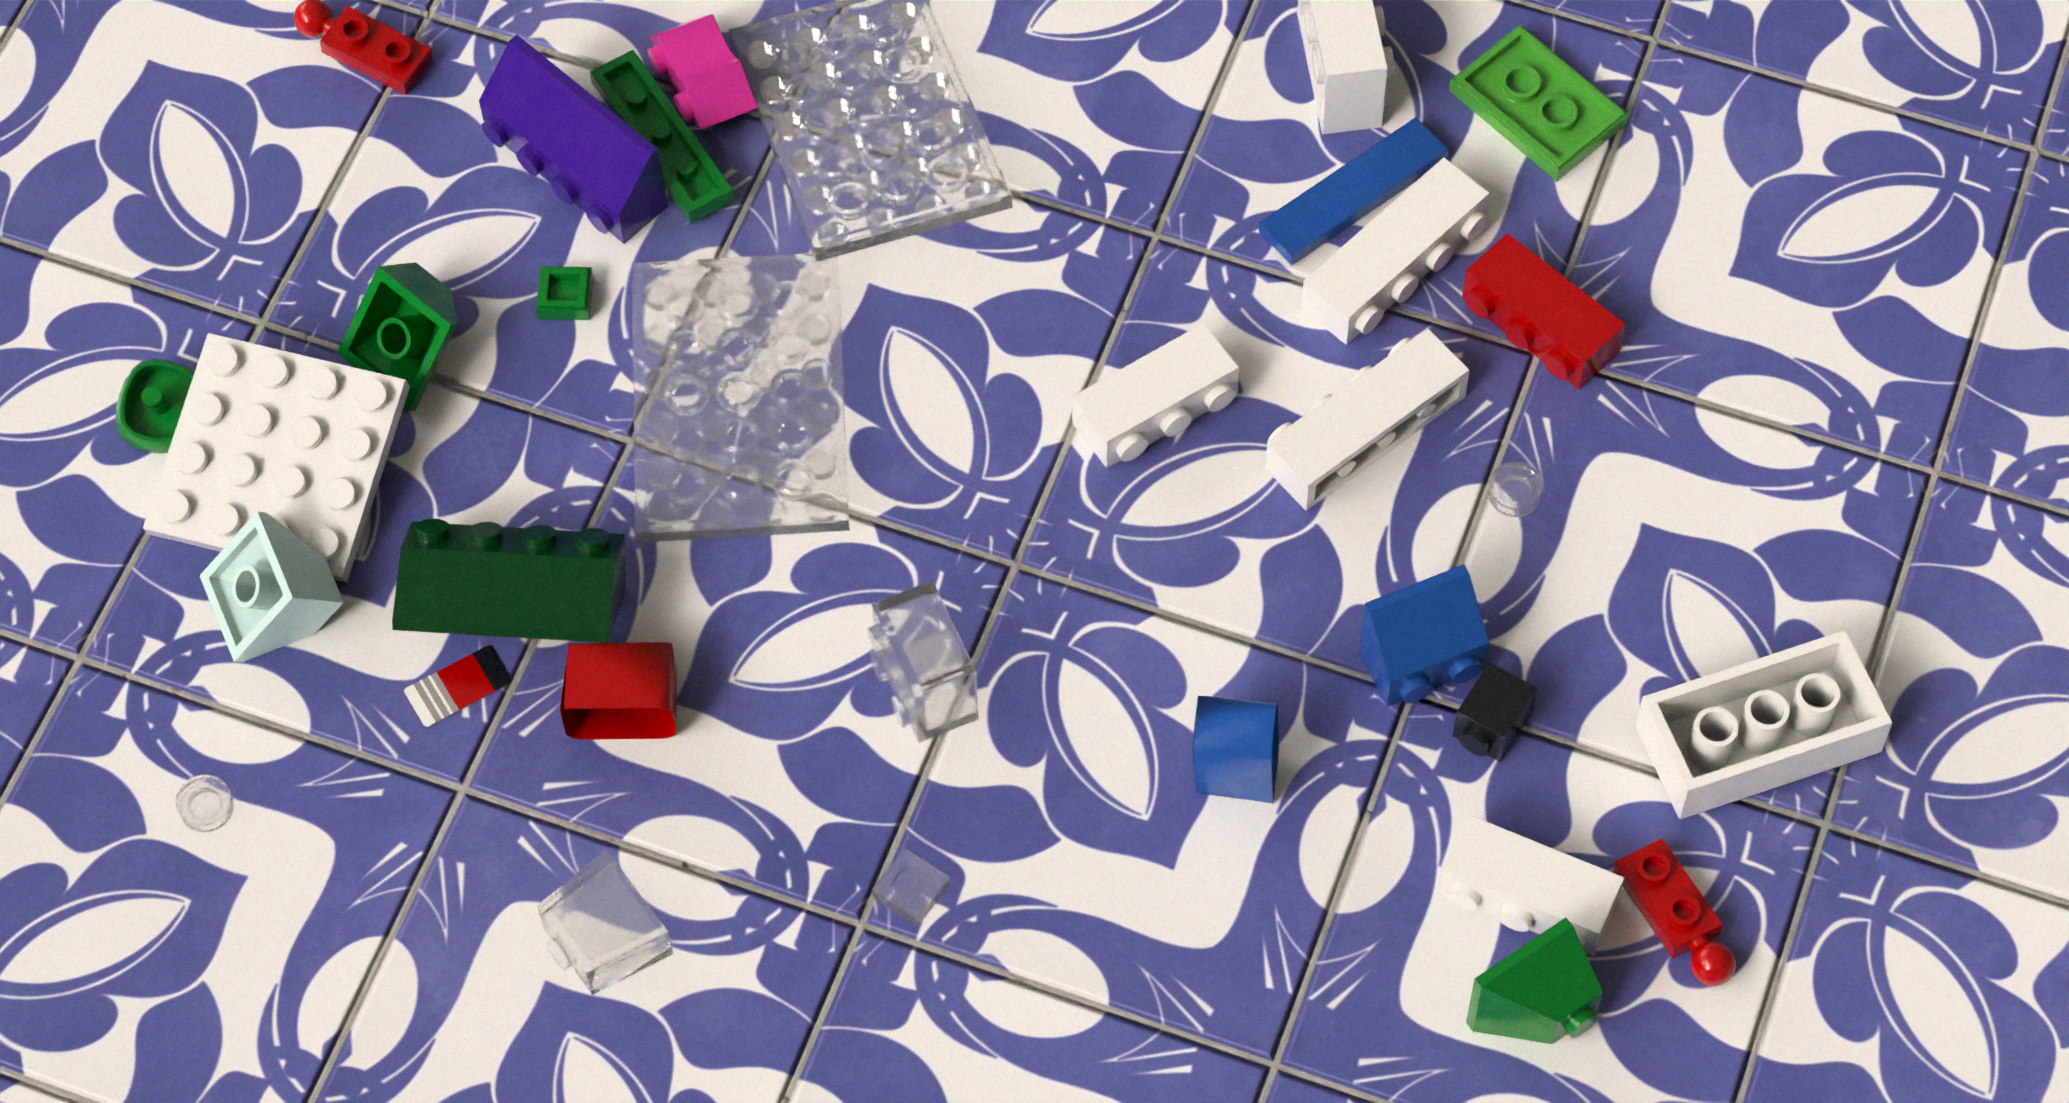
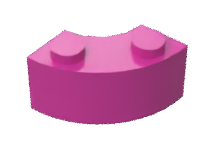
M713 14L703 15L650 36L653 47L648 48L647 52L651 65L658 77L666 74L676 94L673 95L676 109L685 123L692 121L699 129H704L758 108L741 62L727 46Z

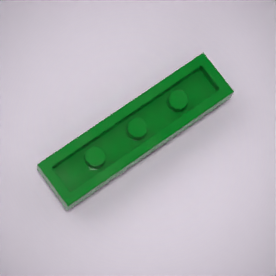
M634 50L590 71L593 86L610 110L658 149L664 187L690 224L735 201L732 187Z

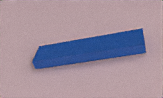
M1415 117L1260 221L1259 233L1292 266L1420 179L1443 157L1448 159L1449 150Z

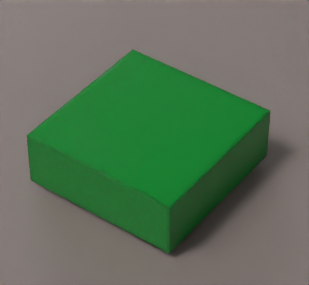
M540 266L536 304L538 319L589 320L593 287L592 267Z

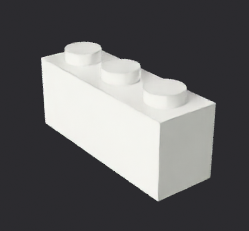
M1202 323L1072 396L1073 425L1106 468L1113 466L1121 460L1124 462L1131 461L1141 455L1147 446L1164 436H1175L1185 430L1191 421L1208 411L1217 412L1229 405L1234 397L1238 395L1239 367L1206 324Z
M1467 814L1441 869L1438 893L1445 895L1449 902L1461 909H1479L1498 917L1499 921L1506 927L1519 932L1530 930L1541 934L1566 917L1573 925L1585 953L1594 957L1618 902L1624 877Z

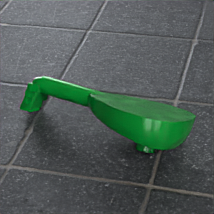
M150 359L137 364L124 380L117 401L116 426L120 437L132 448L159 454L168 453L195 372L184 365L162 359Z

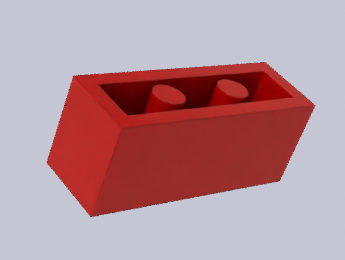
M1508 233L1466 270L1462 299L1465 300L1469 309L1480 318H1488L1505 332L1511 343L1518 348L1530 351L1544 362L1545 367L1553 376L1560 380L1566 379L1578 390L1620 352L1626 324Z

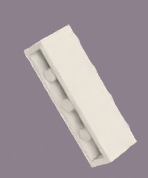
M1443 157L1303 281L1301 309L1346 345L1360 333L1364 335L1370 333L1379 324L1384 312L1396 301L1403 303L1413 294L1420 279L1431 270L1437 272L1442 269L1450 260L1457 246L1465 239L1472 241L1480 235L1488 222L1487 208L1490 193Z
M1428 328L1413 339L1410 337L1404 338L1391 349L1388 357L1374 367L1367 365L1353 375L1348 385L1333 396L1325 394L1311 406L1308 413L1295 423L1287 422L1279 426L1271 434L1267 442L1265 469L1307 511L1466 397L1469 369Z

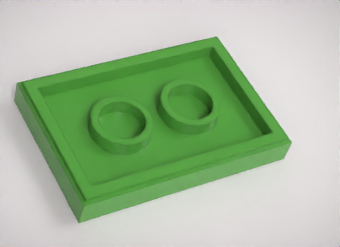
M1521 25L1453 77L1449 83V91L1556 182L1625 127L1628 122L1629 114Z

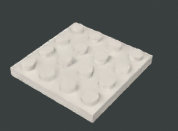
M208 333L143 529L149 535L221 552L257 511L266 512L325 558L334 580L347 583L410 385L405 379Z

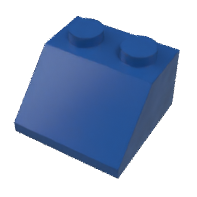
M1465 564L1365 603L1359 655L1387 707L1401 701L1405 703L1419 701L1426 697L1434 688L1451 681L1456 684L1467 682L1485 668L1489 640L1471 577Z

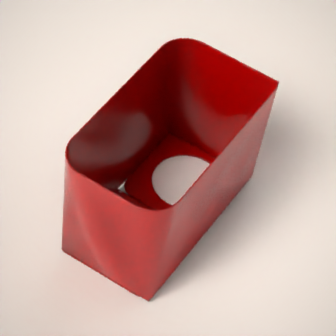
M568 643L560 703V713L566 735L579 740L666 739L673 737L677 733V667L672 643Z

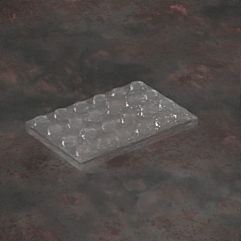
M837 0L729 29L730 43L736 58L741 62L758 107L756 108L816 262L1013 208L1011 191L928 0Z
M838 252L632 263L635 534L637 543L850 531Z

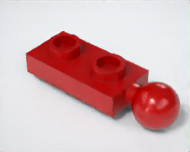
M304 0L294 11V24L302 35L309 38L323 36L320 40L322 53L404 95L409 92L433 60L430 47L349 6H346L337 19L333 17L330 6L322 0Z
M1661 838L1615 861L1613 873L1624 877L1623 888L1672 959L1691 951V971L1699 982L1707 986H1720L1729 981L1736 968L1735 956L1725 944L1711 941V939L1721 935L1723 924L1665 841Z

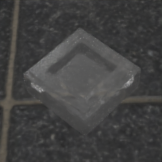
M905 848L872 888L873 898L918 927L949 888L950 877Z

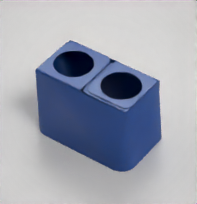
M1198 696L1192 742L1196 793L1274 803L1279 755L1278 702Z

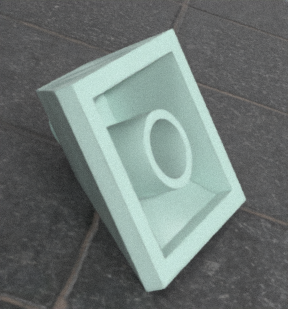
M257 511L200 575L234 662H245L314 635L344 603L326 559L266 512Z

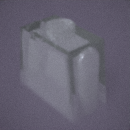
M607 849L537 905L543 929L551 938V940L546 942V946L552 957L563 971L572 967L592 995L673 954L667 929Z

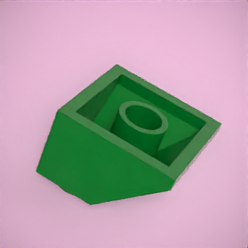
M416 262L378 266L337 353L355 368L405 379L410 388L404 407L409 411L416 410L458 324L452 290Z
M1566 917L1474 978L1466 1024L1473 1032L1554 1044L1567 1034L1571 1038H1576L1596 1023L1603 991L1578 935Z

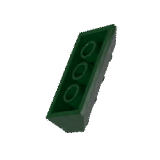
M441 519L411 522L400 550L392 618L393 630L609 643L626 592L625 534L608 533L600 528L565 531L555 530L547 525H534L528 528L502 527L494 522H480L474 525L448 524Z

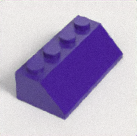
M515 35L509 40L479 99L484 121L481 125L483 132L494 145L500 148L505 145L516 154L519 163L529 174L533 176L540 174L551 183L552 189L563 202L568 205L575 203L585 211L587 218L598 231L603 234L610 232L625 244L668 207L658 149L520 36Z

